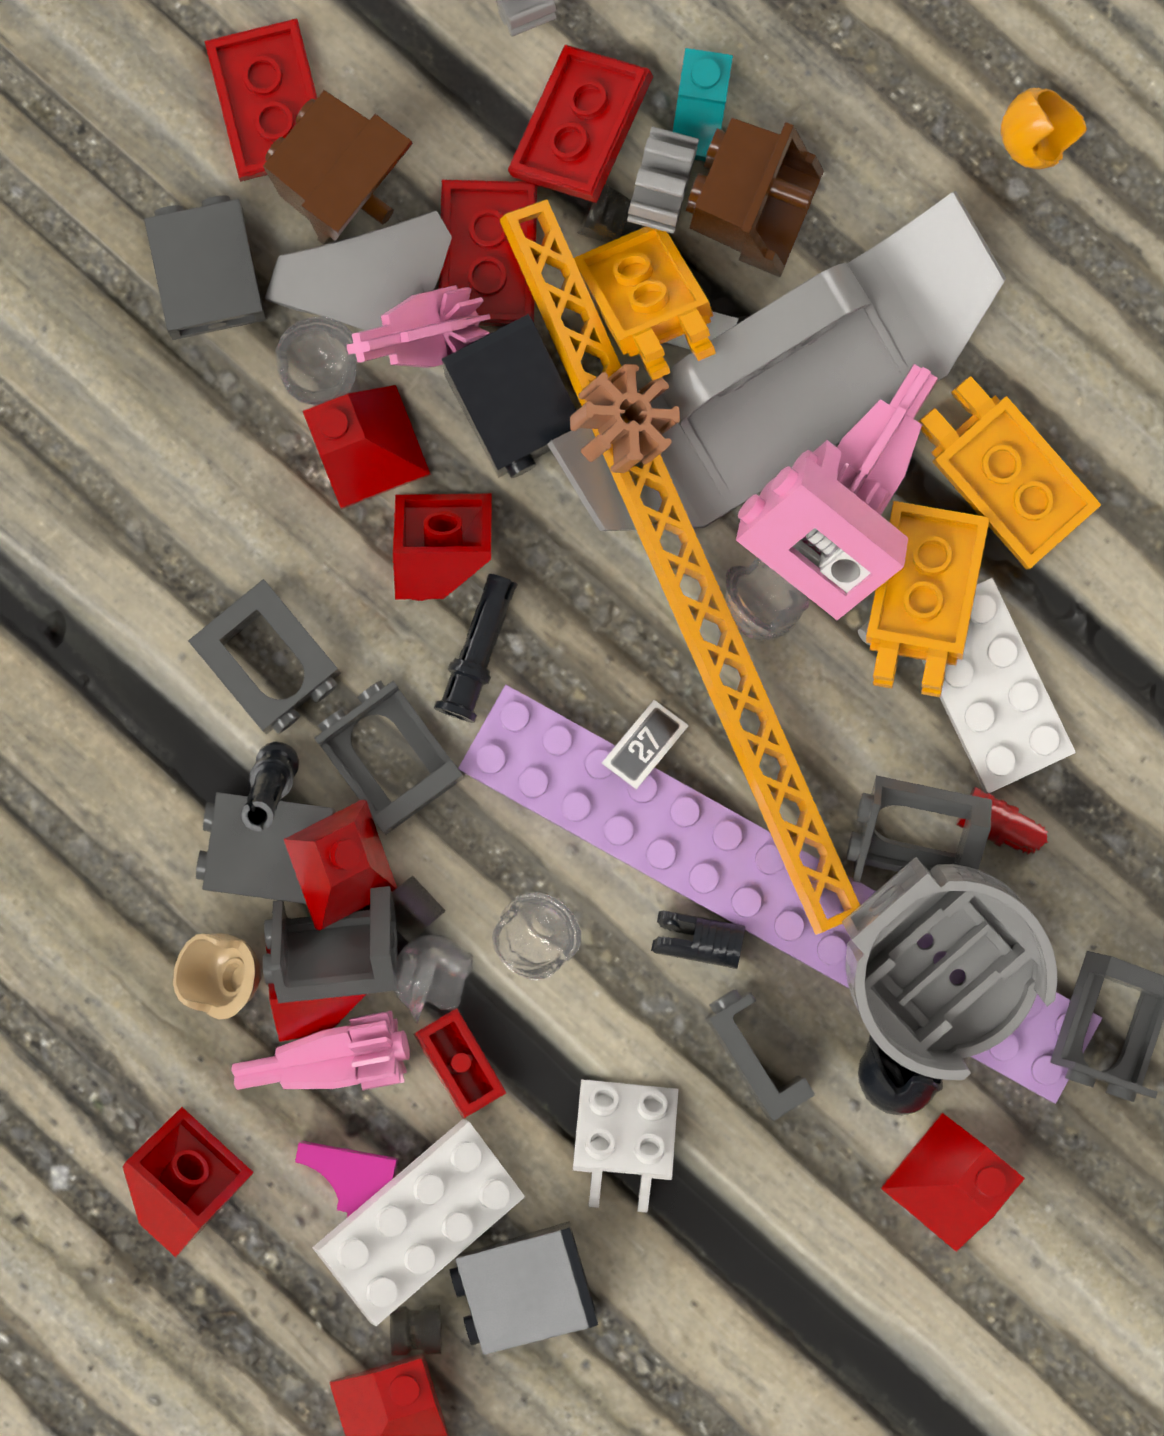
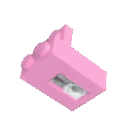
M826 440L815 451L807 450L802 453L792 468L790 466L785 467L763 488L759 496L755 494L743 504L738 513L740 523L736 541L829 615L839 620L904 567L908 537L836 480L842 451Z

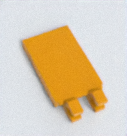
M643 227L574 257L587 290L623 355L628 353L630 357L639 354L652 381L671 373L667 362L663 358L665 354L661 344L678 336L685 335L697 361L716 354L715 348L708 338L711 335L706 325L711 323L710 317H713L710 303L668 232Z
M970 376L951 393L972 416L955 430L934 408L918 421L922 424L920 430L936 446L930 452L935 457L932 460L935 466L979 516L989 517L990 529L1027 570L1032 568L1101 506V503L1007 396L1001 400L996 395L990 398Z
M894 501L889 522L908 537L904 567L875 590L866 634V643H871L870 650L878 652L873 673V685L893 688L898 656L926 660L921 694L941 698L947 664L956 666L958 659L963 660L989 527V517Z

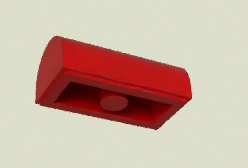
M457 1008L414 1033L416 1040L463 1119L507 1093Z

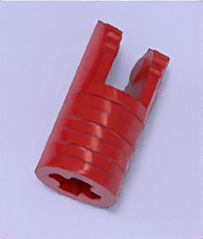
M977 787L973 788L970 795L992 800L991 829L987 841L990 840L999 847L1005 844L1017 851L1021 850L1022 853L1026 852L1027 855L1030 853L1034 854L1036 850L1039 851L1044 844L1048 843V831L1045 830V827L1018 813V807L1011 806L1006 801L997 799ZM958 818L956 825L963 828L966 819Z

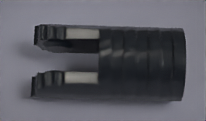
M665 910L659 911L657 923H659L660 927L669 931L673 930L679 933L694 935L693 941L658 936V938L653 940L651 951L656 954L738 969L745 926Z

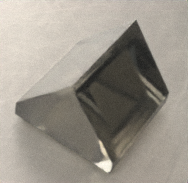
M605 183L597 203L588 201L577 233L604 243L620 238L629 216L631 200Z
M413 875L392 892L397 919V931L410 944L446 912Z

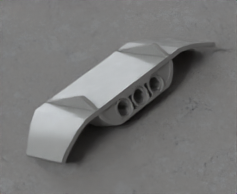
M956 191L950 193L900 230L852 261L838 264L817 274L712 339L711 342L716 354L697 361L691 352L669 368L671 373L662 377L669 384V388L650 404L652 408L658 409L679 407L680 421L662 434L665 439L670 438L672 443L661 453V457L693 528L708 526L746 502L751 496L761 493L763 488L781 470L788 466L792 468L798 457L805 451H815L826 440L834 446L838 445L842 438L880 399L888 404L891 402L913 364L931 371V374L938 378L937 382L947 377L1006 280L1004 273ZM579 428L576 431L571 430L550 441L547 445L599 531H636L603 454L593 462H590L581 453V449L595 438L592 429ZM644 485L640 494L643 504L658 511L662 502L659 492Z

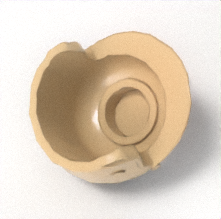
M223 933L197 934L186 942L178 955L174 968V991L178 1000L185 1006L206 1012L207 1015L219 1020L228 1019L236 1015L253 998L261 980V967L257 955L245 940Z

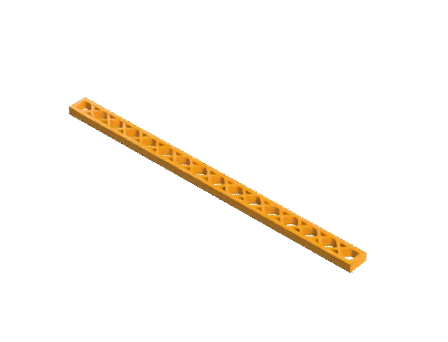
M547 199L507 213L499 221L578 397V394L596 378V376L585 372L582 367L581 360L584 352L600 359L603 365L602 372L608 374L607 379L622 366ZM537 218L545 234L542 244L540 245L525 238L520 223ZM545 263L561 271L564 277L561 289L544 281L541 272ZM564 308L580 314L584 322L580 333L564 326L561 319ZM578 397L581 406H583L587 401ZM622 414V420L625 423H628V418L624 414ZM592 429L595 437L600 435L598 429ZM613 444L603 453L609 469L614 465ZM661 454L646 465L641 460L639 467L634 465L625 473H614L610 469L813 931L817 935L842 924V921L860 906V903ZM644 485L659 492L662 502L658 511L643 504L640 494ZM663 530L678 535L682 544L678 556L663 550L660 543ZM683 574L698 580L701 592L697 601L683 595L680 588ZM703 619L718 625L721 636L717 646L703 640L699 631ZM723 663L738 670L741 680L737 691L723 685L719 676ZM743 708L758 715L761 724L757 735L743 730L739 721ZM763 753L777 758L781 767L777 780L763 775L759 767ZM783 798L797 803L800 815L796 825L782 819L779 810ZM803 843L815 847L820 855L816 871L802 864L799 855ZM823 888L837 894L844 910L828 919L819 902Z

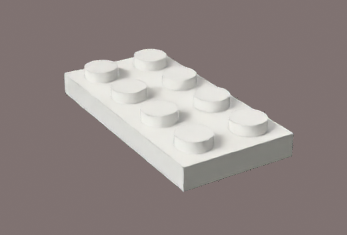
M993 578L977 584L963 660L958 659L956 666L947 664L940 699L984 792L991 793L1076 752Z
M462 1119L312 1248L367 1320L377 1326L525 1196L471 1123Z

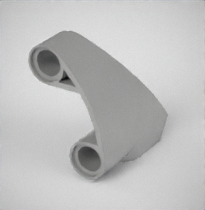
M431 211L368 233L306 250L283 254L277 258L264 299L296 311L326 317L362 330L383 326L381 315L412 295L434 290L452 236L438 212Z

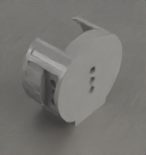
M915 857L842 921L851 938L847 943L846 951L847 982L853 1001L867 1030L877 1045L889 1057L905 1068L921 1075L943 1080H964L971 1072L963 1058L987 1051L1009 1037L1026 1018L1037 994L1047 1007L1055 1001L1057 990L1056 959L1050 940L1042 925L1007 885L980 870L954 864H937L929 871ZM926 933L931 934L933 943L930 947L921 948L917 945V941ZM944 951L947 953L934 964L933 958L937 952ZM956 969L965 972V979L960 984H953L949 979L951 972Z

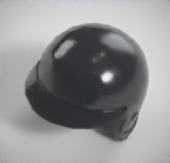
M870 1035L867 1049L860 1059L858 1068L859 1084L866 1099L874 1107L887 1114L903 1116L923 1109L938 1091L943 1089V1080L921 1075L900 1065L889 1057Z

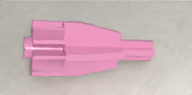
M454 285L412 295L381 315L383 326L351 334L353 343L347 344L348 354L356 353L357 362L361 363L389 355L391 365L422 368L443 365L442 358L490 334V332L479 327V322L490 319V314L478 316L476 309L484 300L481 297L469 300L471 288L469 287L457 289V286Z
M913 364L891 402L888 404L880 399L842 438L837 446L842 452L836 480L880 515L905 477L922 426L914 418L938 380L936 376L931 374V371L924 367L921 368L916 364Z
M392 1011L350 1018L349 1026L323 1030L277 1047L275 1056L232 1064L234 1085L237 1090L280 1082L283 1089H336L361 1083L362 1090L404 1083L403 1074L407 1072L403 1061L409 1060L410 1057L408 1039L405 1031H398L397 1018L393 1019Z

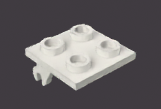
M581 1079L573 1171L592 1172L589 1207L599 1208L602 1172L607 1171L641 1175L637 1212H648L652 1178L672 1180L678 1089Z

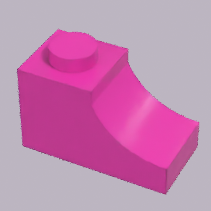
M301 1141L298 1143L295 1162L316 1170L327 1179L338 1198L336 1211L347 1212V1217H349L395 1177L398 1158Z

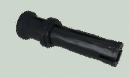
M488 574L483 593L473 616L459 658H455L453 662H450L447 670L451 675L442 700L436 701L434 705L435 710L470 723H475L477 718L474 709L483 685L489 684L491 679L490 671L487 667L505 620L510 601L518 585L510 579L495 574Z
M267 743L256 756V762L251 769L249 779L252 788L241 813L244 825L252 831H263L264 824L267 828L271 826L280 799L287 795L293 786L294 777L299 769V758L296 751L286 743Z

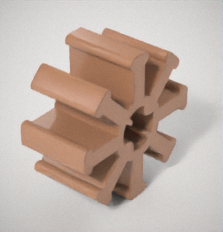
M624 364L608 379V374L602 372L578 394L580 399H585L587 402L570 416V428L572 431L586 428L598 429L600 435L581 449V453L588 461L593 462L613 444L614 465L610 469L614 473H625L641 460L646 465L664 452L671 445L672 441L670 438L665 439L662 434L680 421V411L677 406L671 409L651 407L650 403L669 388V384L662 377L654 381L651 380L637 393L636 372L639 371V366L636 364ZM622 414H624L628 418V423H625L622 420Z

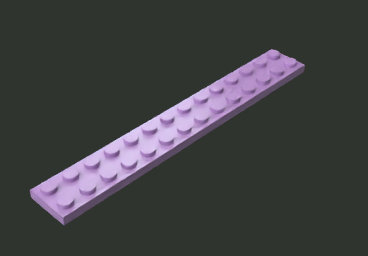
M505 684L458 767L459 771L730 923L745 926L746 932L849 989L846 976L847 943L851 940L842 923L815 935L769 831L656 768L650 772L636 790L602 764L615 745ZM801 850L799 857L802 864L816 871L819 859ZM848 876L860 905L876 892L862 883L853 882V878ZM823 888L819 902L828 919L844 910L837 894ZM926 933L917 941V945L921 948H928L933 943V937L931 934ZM944 951L937 952L933 958L934 964L947 953ZM960 969L952 971L949 977L950 982L953 984L962 983L965 979V972ZM1056 992L1055 1001L1047 1007L1037 994L1026 1018L1009 1037L991 1049L970 1057L1056 1104L1069 1080L1065 1078L1068 1069L1052 1064L1050 1061L1070 999ZM1095 1013L1092 1014L1083 1043V1053L1102 1020V1017Z

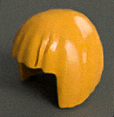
M1029 88L1017 95L1008 106L1001 122L1002 141L1011 158L1026 168L1038 170L1057 165L1063 158L1062 153L1087 131L1084 117L1072 104L1055 91L1041 88Z

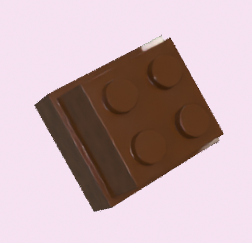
M323 90L316 100L310 99L304 104L296 117L297 124L286 138L280 137L271 145L266 154V163L263 167L280 197L310 221L318 235L317 240L324 245L329 237L336 241L360 209L382 225L391 218L394 209L373 195V193L413 143L378 115L374 114L369 120Z
M731 118L726 132L717 128L706 154L707 158L703 166L710 170L708 176L698 173L690 192L689 202L685 210L693 214L689 229L740 252L738 261L781 277L824 170L816 155L807 151L794 125L785 122L781 134Z

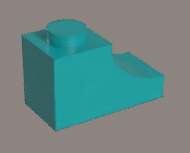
M685 48L673 132L698 138L695 160L705 162L706 154L717 128L722 129L733 55Z

